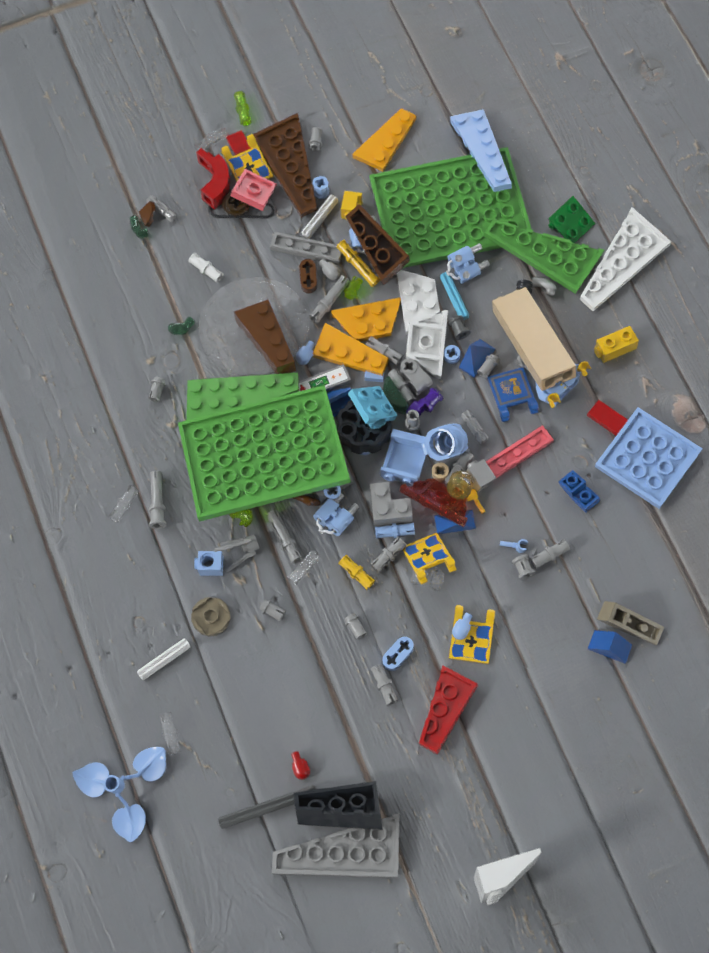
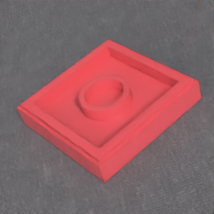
M244 169L230 196L263 211L277 184Z

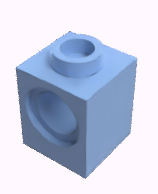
M198 551V558L194 560V567L198 570L199 575L223 576L224 556L222 551ZM206 561H213L211 566H204Z

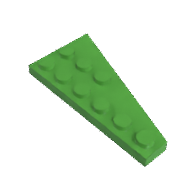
M493 219L483 234L484 237L575 294L604 252V249L590 248L586 244L572 243L568 239L546 233H536L532 229H522L514 224Z

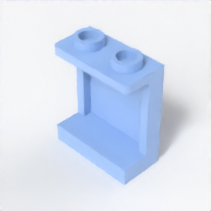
M393 429L386 458L380 470L381 477L391 482L394 480L402 482L406 486H418L427 456L424 455L421 446L424 443L425 437Z

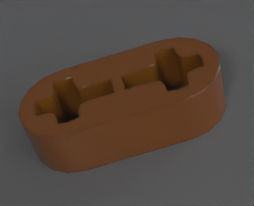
M304 259L299 266L301 289L303 292L310 294L317 289L316 265L313 260ZM306 266H310V273H306ZM307 279L311 281L310 287H307Z

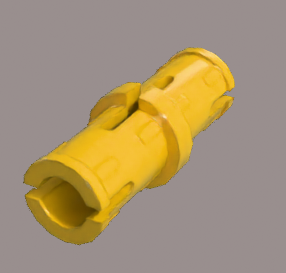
M347 554L339 561L338 564L350 574V577L356 579L366 590L375 583V580L363 570V567L361 565L358 566Z

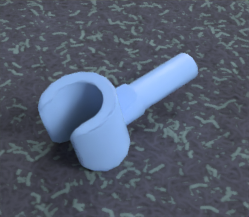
M525 539L519 540L518 543L500 541V546L515 548L519 553H524L527 550L520 547V544H528V541Z

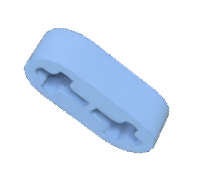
M399 638L384 654L382 662L385 669L388 671L398 669L411 655L414 644L410 638ZM401 643H409V650L403 649V651L400 653L399 651L401 650ZM395 655H397V657L395 658L396 664L394 665L391 663L390 665H388L387 658L389 657L390 659H392Z

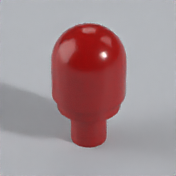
M299 751L291 753L294 761L292 769L296 778L300 780L307 779L310 775L307 761L305 758L301 759Z

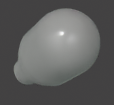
M325 259L319 262L323 267V273L330 280H337L340 277L341 271L334 263L327 262Z

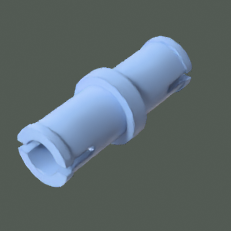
M414 522L375 526L376 539L394 537L395 539L398 536L415 535Z

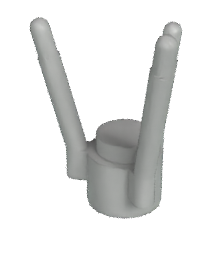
M253 534L221 542V547L215 548L214 551L218 552L241 546L243 552H248L225 569L226 572H229L249 557L256 555L255 550H258L259 546Z

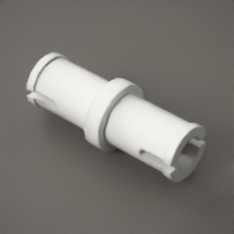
M197 253L192 254L188 260L189 263L200 270V273L208 275L216 283L224 275L223 272L212 266L210 261H205Z

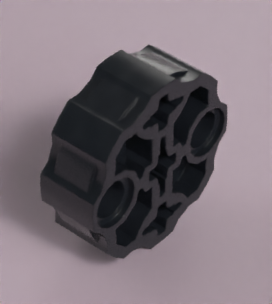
M352 400L348 401L347 406L339 411L337 416L339 440L342 445L349 447L351 452L356 454L369 452L373 454L380 451L382 446L390 441L392 433L391 421H387L377 429H371L368 424H365ZM351 432L350 435H345L344 433Z

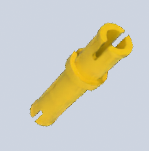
M346 240L339 242L336 248L346 257V261L356 268L371 287L378 284L380 279L358 256L359 253L356 250L354 251Z

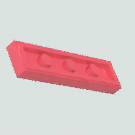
M542 425L487 460L486 463L497 479L553 443L554 439Z

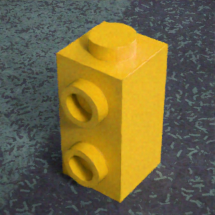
M628 326L597 339L594 352L605 363L637 349L639 340L631 326Z

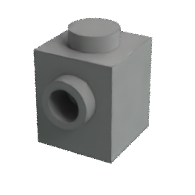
M484 459L479 462L475 460L468 464L466 472L469 474H464L467 475L466 478L469 479L472 484L471 486L476 492L488 487L496 479V476Z

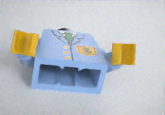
M583 361L580 364H575V378L563 383L561 381L556 382L555 386L541 391L536 383L535 388L539 399L550 404L551 408L561 403V400L578 384L580 373L583 376H587L586 369H591L589 363Z

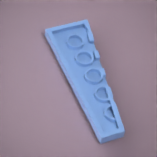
M484 109L450 116L452 126L463 139L465 147H468L472 158H475L477 166L483 172L492 190L497 192L512 188L511 180Z

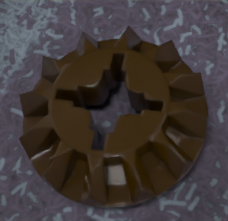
M231 192L223 198V210L227 212L228 216H243L245 212L249 211L250 205L231 197ZM238 200L239 205L237 208H235L234 205Z

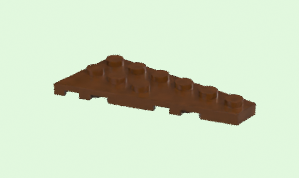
M296 113L253 135L264 159L302 218L316 211L317 206L299 115Z

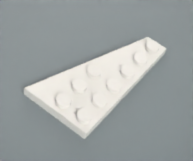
M632 207L593 277L583 291L580 300L592 311L596 310L668 248L671 241Z

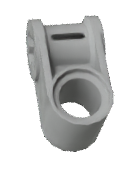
M407 358L402 361L400 374L409 383V387L414 394L418 396L433 385L429 375L422 370L415 360Z

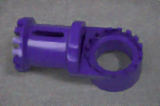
M431 388L424 399L414 401L409 406L406 414H408L409 410H416L419 416H421L424 410L431 413L433 407L444 398L439 394V391L437 393L435 388Z

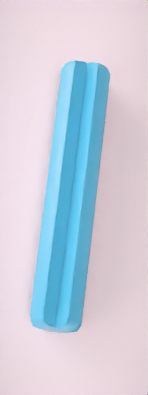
M446 272L442 273L440 279L457 315H462L464 320L468 319L469 313L452 277L448 276Z

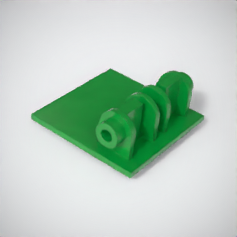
M574 196L568 199L548 218L550 220L549 228L552 230L557 229L564 239L571 240L572 243H575L595 224Z

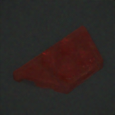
M434 478L416 481L413 486L401 485L399 492L419 502L422 506L437 512L440 516L446 517L465 527L467 522L465 517L467 512L465 495L452 488L450 490V487Z

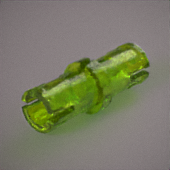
M237 91L234 93L237 105L236 112L239 114L241 125L248 126L252 123L249 115L250 107L246 102L245 92Z

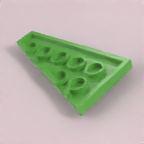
M284 373L188 380L187 420L299 392V374Z

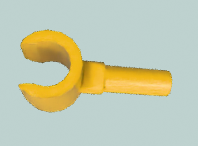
M476 490L465 491L467 502L474 500L482 514L486 512L479 502Z

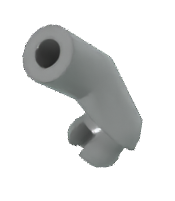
M533 277L532 283L534 287L546 288V295H555V289L557 288L554 283L546 278Z

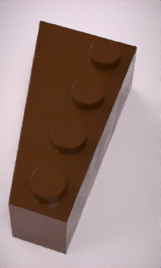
M360 204L346 215L348 224L384 286L410 262L409 255Z
M268 299L234 311L236 323L243 329L246 336L250 338L256 349L264 356L266 362L276 374L296 371L295 361Z

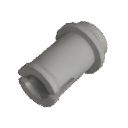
M314 127L311 130V140L308 145L311 150L319 151L323 145L321 142L323 130L319 127Z
M493 354L486 356V361L477 370V373L481 377L487 378L494 367L499 365L498 362L500 360Z
M154 377V380H151L152 387L148 396L149 400L154 402L160 401L162 389L166 386L163 378Z
M265 599L260 606V610L263 614L267 613L280 622L286 610L271 603L272 600Z
M352 613L345 618V625L349 626L356 640L364 637L367 632L358 620L359 616Z

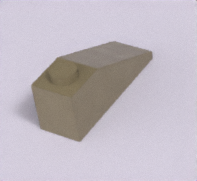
M604 601L597 620L654 645L658 644L664 629L663 626L616 602Z

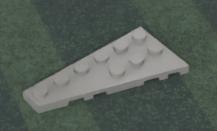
M400 814L381 819L383 830L349 828L306 843L274 851L272 874L398 878Z

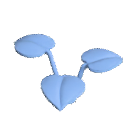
M162 747L145 749L135 757L133 768L138 771L137 774L122 775L120 778L115 775H109L107 767L98 762L90 763L72 772L77 786L87 796L99 797L107 790L115 794L123 803L125 808H120L114 813L112 826L118 835L129 842L135 841L142 833L146 823V815L140 805L134 804L129 807L128 803L121 796L120 793L125 787L124 780L137 778L141 775L148 782L160 779L166 769V750Z

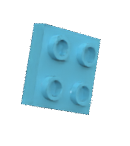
M380 386L351 389L348 393L365 424H368L371 429H377L387 421H393L397 417L396 412Z

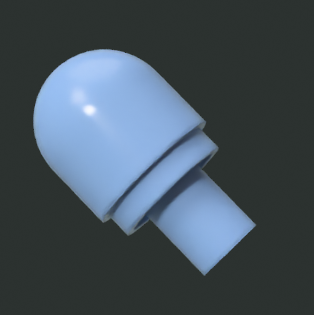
M308 341L306 346L300 347L295 357L298 364L306 365L313 356L314 342Z
M465 613L462 620L456 621L452 629V635L455 639L463 640L467 637L471 629L469 624L473 617L471 614Z

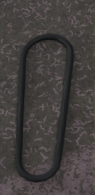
M270 203L266 204L272 209V212L266 216L237 215L234 217L233 215H216L212 213L210 206H208V211L217 218H269L274 214V207Z

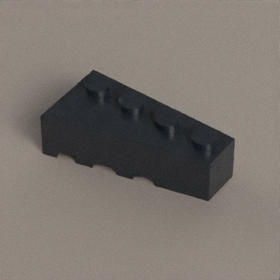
M376 781L294 792L298 825L383 830Z

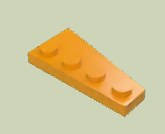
M401 108L352 154V158L384 172L416 121L417 115Z
M327 323L324 324L313 351L314 358L338 365L344 364L345 367L363 372L368 371L383 376L389 362L388 357Z

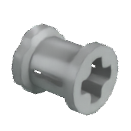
M527 554L512 560V564L516 565L519 572L518 577L520 580L532 577L536 573L531 568Z

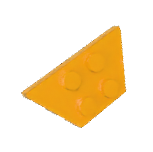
M401 298L331 310V314L341 324L343 330L359 342L367 341L371 336L375 339L388 337L392 334Z

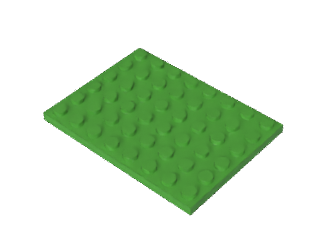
M508 147L500 148L499 151L511 180L512 188L497 192L492 190L483 172L477 166L475 158H472L471 155L369 175L381 227L409 255L410 262L403 268L448 259L449 254L465 246L471 248L479 243L482 245V249L475 253L502 248L483 236L493 219L514 224L522 229H531Z
M325 385L178 422L199 522L351 483Z

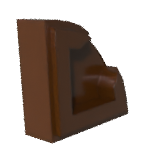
M149 201L139 211L146 227H150L154 220L152 219L156 209L154 202Z

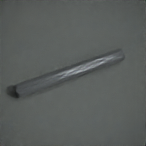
M312 785L295 792L316 790V787ZM294 792L218 818L219 825L224 829L294 805Z

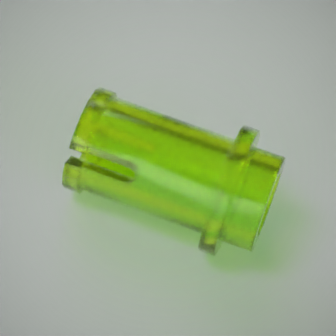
M353 276L348 288L344 290V296L349 300L357 298V292L363 284V280L360 277L356 279V276Z

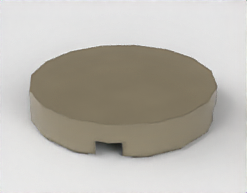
M206 597L198 601L192 609V624L195 630L205 636H217L223 633L231 620L227 604L219 598Z

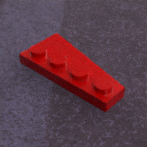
M443 665L439 681L436 684V691L429 707V714L419 740L420 746L435 754L439 753L478 687L476 682Z

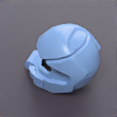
M446 424L430 430L421 446L424 455H429V457L436 459V461H441L463 454L468 449V438L460 424ZM434 438H435V447H436L437 451L434 449V446H433V439H434Z

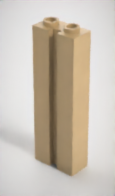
M526 287L492 300L493 313L541 391L555 386L556 382L561 381L563 383L576 377L575 363Z

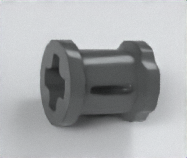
M462 315L453 317L448 322L455 332L454 337L456 340L464 339L471 333L466 328Z

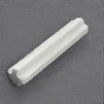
M330 195L303 229L302 235L305 238H311L338 203L336 196Z
M185 638L140 668L137 671L142 680L147 679L190 649L189 642Z

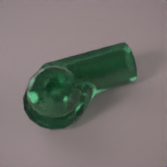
M131 216L130 225L133 232L139 239L147 238L149 236L147 228L141 229L138 216Z
M188 316L183 323H170L168 331L174 335H185L194 325L195 320Z

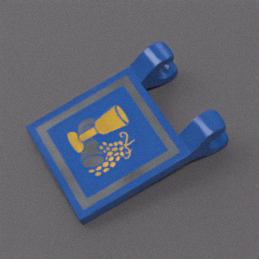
M523 367L487 377L502 422L509 421L508 407L528 402L531 414L538 413V403L534 398Z

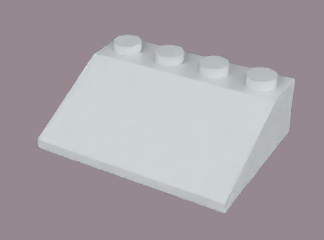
M540 848L477 867L474 881L481 903L486 902L487 905L499 902L500 897L535 865L541 854Z

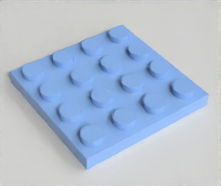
M638 407L596 462L595 467L660 509L703 448Z

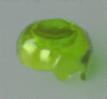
M251 508L229 514L232 519L238 518L241 520L240 526L248 527L252 523L253 515Z

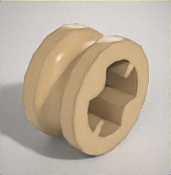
M436 463L432 467V477L438 482L445 481L449 474V468L445 463ZM437 469L440 471L444 470V475H437Z

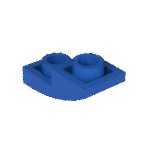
M572 470L558 481L569 497L585 513L600 502V497L586 486V481L575 471Z

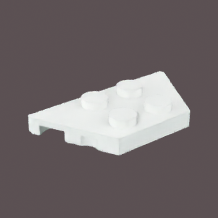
M400 270L397 273V281L405 332L408 335L410 321L422 319L431 314L432 316L439 314L440 308L435 279Z
M443 310L441 313L433 316L431 314L422 319L412 320L409 322L405 358L415 360L423 370L438 379H441L448 310Z

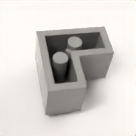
M389 482L370 484L374 528L375 526L392 525V523H396V525L413 523L411 498L391 500Z

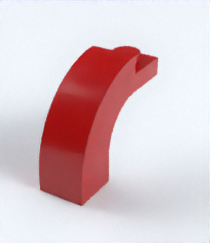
M200 148L196 152L198 163L213 175L210 182L201 189L202 200L215 210L222 204L223 198L230 190L228 166L220 154L213 157L210 152Z

